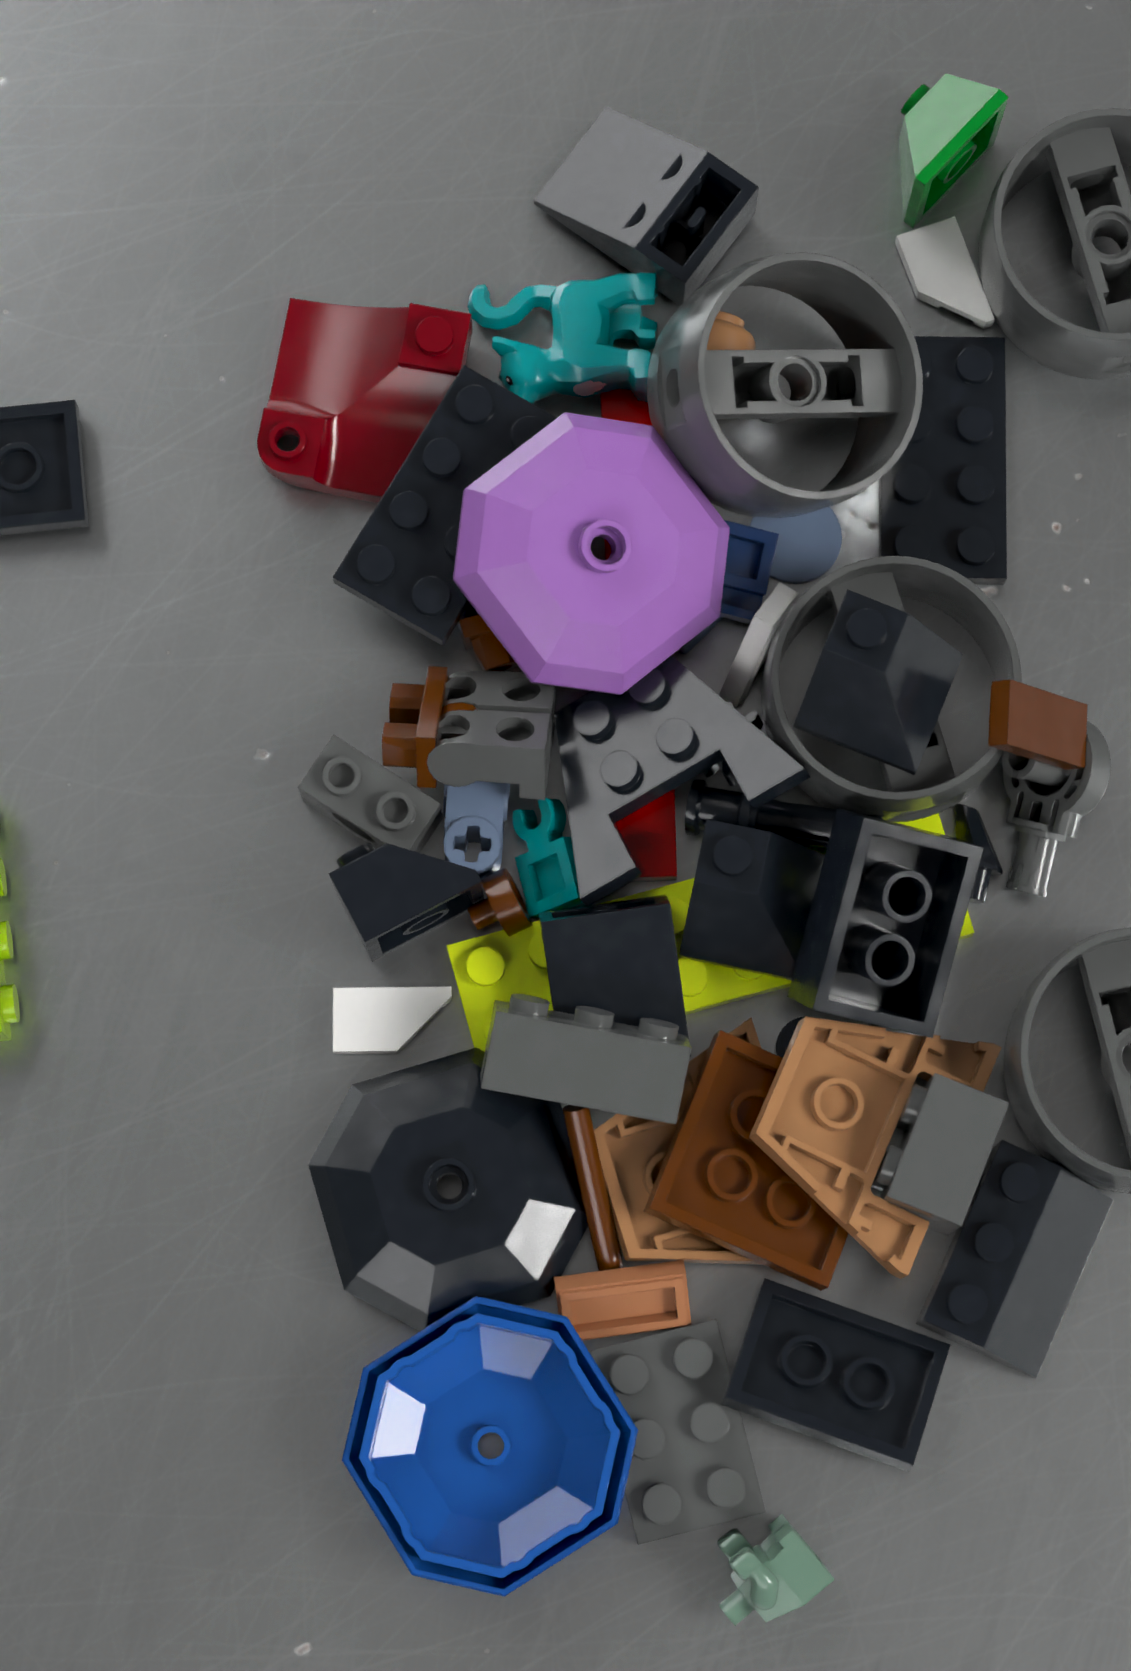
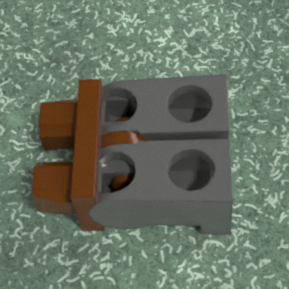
M428 666L425 685L392 683L389 703L390 722L384 723L382 734L383 766L416 768L417 787L436 788L437 781L453 787L467 786L475 781L519 784V798L545 800L556 724L554 716L556 712V686L531 683L523 672L466 670L458 671L448 676V667Z

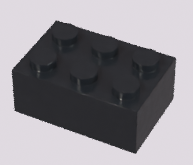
M837 808L787 997L815 1011L933 1038L984 847L955 837Z

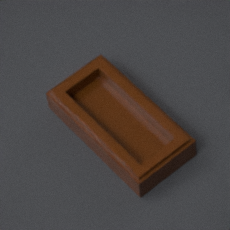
M1011 679L992 681L988 744L990 747L1065 770L1085 768L1088 705Z

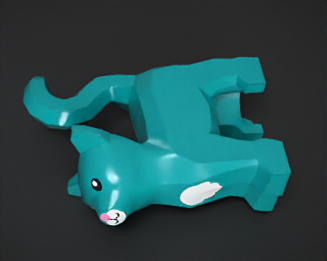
M619 273L596 280H570L558 286L543 284L528 286L512 297L506 305L499 308L491 305L490 293L485 284L477 285L470 293L467 308L469 313L472 314V319L482 327L503 330L515 326L534 308L541 307L551 313L553 341L552 347L548 349L499 336L492 337V348L501 358V370L498 378L507 390L532 404L553 394L586 398L616 389L631 390L638 401L648 402L647 379L651 352L646 350H651L655 347L658 336V323L642 316L641 306L655 304V298L658 296L656 273ZM621 338L632 339L636 341L641 349L634 348L628 350L613 347V341Z

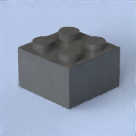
M934 1073L923 1087L914 1084L896 1128L905 1131L899 1148L890 1145L888 1151L885 1152L871 1187L881 1191L880 1198L929 1221V1229L947 1236L962 1227L1009 1102L937 1073Z

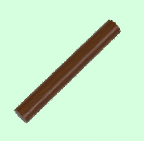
M566 1105L563 1107V1114L598 1271L624 1268L589 1108Z

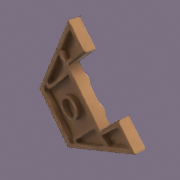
M749 1018L729 1033L761 1048L752 1018ZM708 1048L689 1061L676 1124L615 1114L594 1129L616 1233L625 1261L670 1262L684 1260V1263L762 1265L643 1212Z

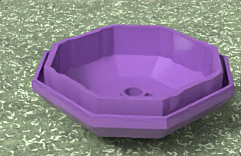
M564 412L463 490L453 581L531 683L621 695L720 617L730 527L653 426ZM595 537L604 538L610 544L611 554L607 560L597 559L592 554L591 542Z

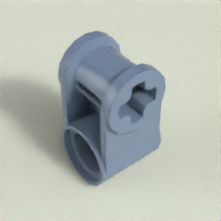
M475 781L470 785L461 787L444 784L443 817H445L443 845L445 861L475 869L480 879L500 870L503 853L504 823L508 819L509 783ZM468 843H480L481 852H479L477 862L465 861L464 853L468 849Z

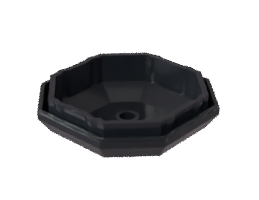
M477 1047L352 1084L308 1164L344 1290L418 1331L425 1329L475 1296L518 1306L551 1297L555 1289L554 1277L562 1276L588 1228L561 1103L482 1089L480 1073L485 1052ZM445 1175H455L462 1181V1191L455 1198H444L437 1191V1184Z

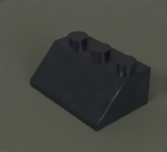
M1001 1140L992 1148L962 1227L956 1230L916 1324L1034 1379L1037 1378L1113 1199L1062 1166Z

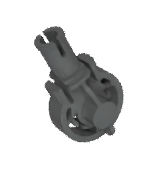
M1087 721L1085 768L1065 770L1004 751L1002 754L1003 781L1007 795L1011 799L1006 822L1016 824L1015 830L1020 831L1014 863L1006 885L1007 888L1046 897L1051 876L1050 872L1059 841L1065 842L1066 836L1077 838L1081 817L1090 813L1105 793L1111 771L1110 751L1102 733L1089 721Z

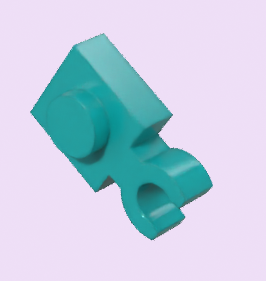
M545 798V800H538L542 815L539 825L534 810L518 809L513 811L512 821L515 832L521 839L526 841L528 852L515 857L530 918H539V913L569 909L583 903L579 896L571 837L562 836L566 825V811L559 799Z

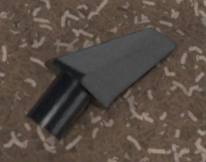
M958 803L955 805L956 838L984 847L969 901L984 904L991 875H1002L1003 870L979 811Z

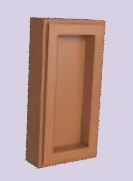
M684 1260L554 1277L558 1314L568 1317L581 1340L691 1325Z

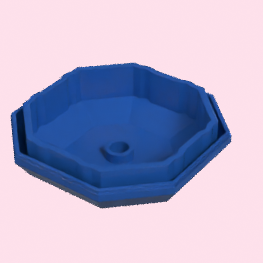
M475 1296L363 1367L342 1462L411 1575L505 1597L618 1524L638 1429L568 1317ZM487 1433L498 1434L504 1442L502 1454L495 1459L483 1457L478 1449L479 1440Z

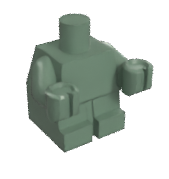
M783 1514L768 1525L772 1533L761 1545L757 1544L753 1547L738 1528L731 1529L717 1541L719 1548L728 1557L729 1564L734 1570L730 1576L738 1588L722 1601L719 1607L735 1626L754 1610L759 1613L765 1622H768L806 1605L835 1580L821 1559Z

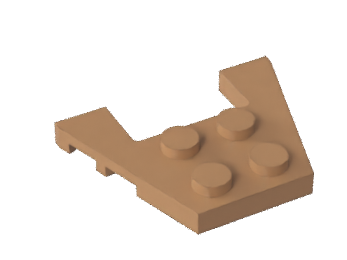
M805 1016L798 1021L749 1138L891 1275L902 1279L910 1273L930 1222L874 1195L871 1192V1186L917 1077L928 1081L934 1073H937L984 1092L1002 1047L989 1042L978 1041L976 1043L940 1039V1035H933V1038L886 1031L884 1027Z

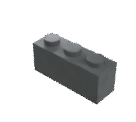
M511 994L510 1002L495 1000L480 1073L482 1089L665 1123H677L692 1049L688 1037L678 1034V1025L653 1018H641L639 1027L613 1022L614 1013L589 1006H576L574 1014L548 1010L550 1004L548 1000L525 994Z

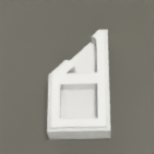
M955 216L897 235L895 244L917 299L938 309L942 306L974 321L973 325L982 329L993 326L995 318Z
M781 582L778 583L753 616L719 693L720 697L727 702H732L735 707L745 702L761 665L767 659L772 639L780 622L798 600L797 596L799 593Z
M452 986L333 988V1053L398 1054L416 1036V1033L442 1007L444 1008L452 1000Z

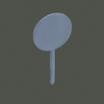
M830 507L796 517H753L750 523V527L779 534L770 577L783 583L803 584L820 578L834 565L841 549L842 531L840 523ZM719 617L678 649L679 652L682 654L689 653L724 617Z

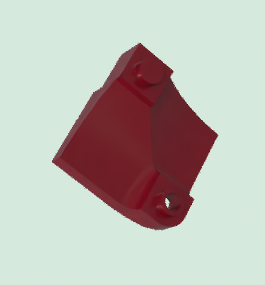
M290 298L270 397L266 408L263 409L257 438V448L263 466L274 477L291 485L322 493L379 503L463 365L466 366L473 331L472 314L410 303L409 307H362ZM292 434L300 439L299 445L292 451H283L277 447V443L282 436Z

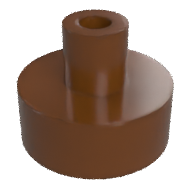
M506 868L481 879L487 898L467 907L477 930L499 921L506 934L510 937L533 925L523 897Z

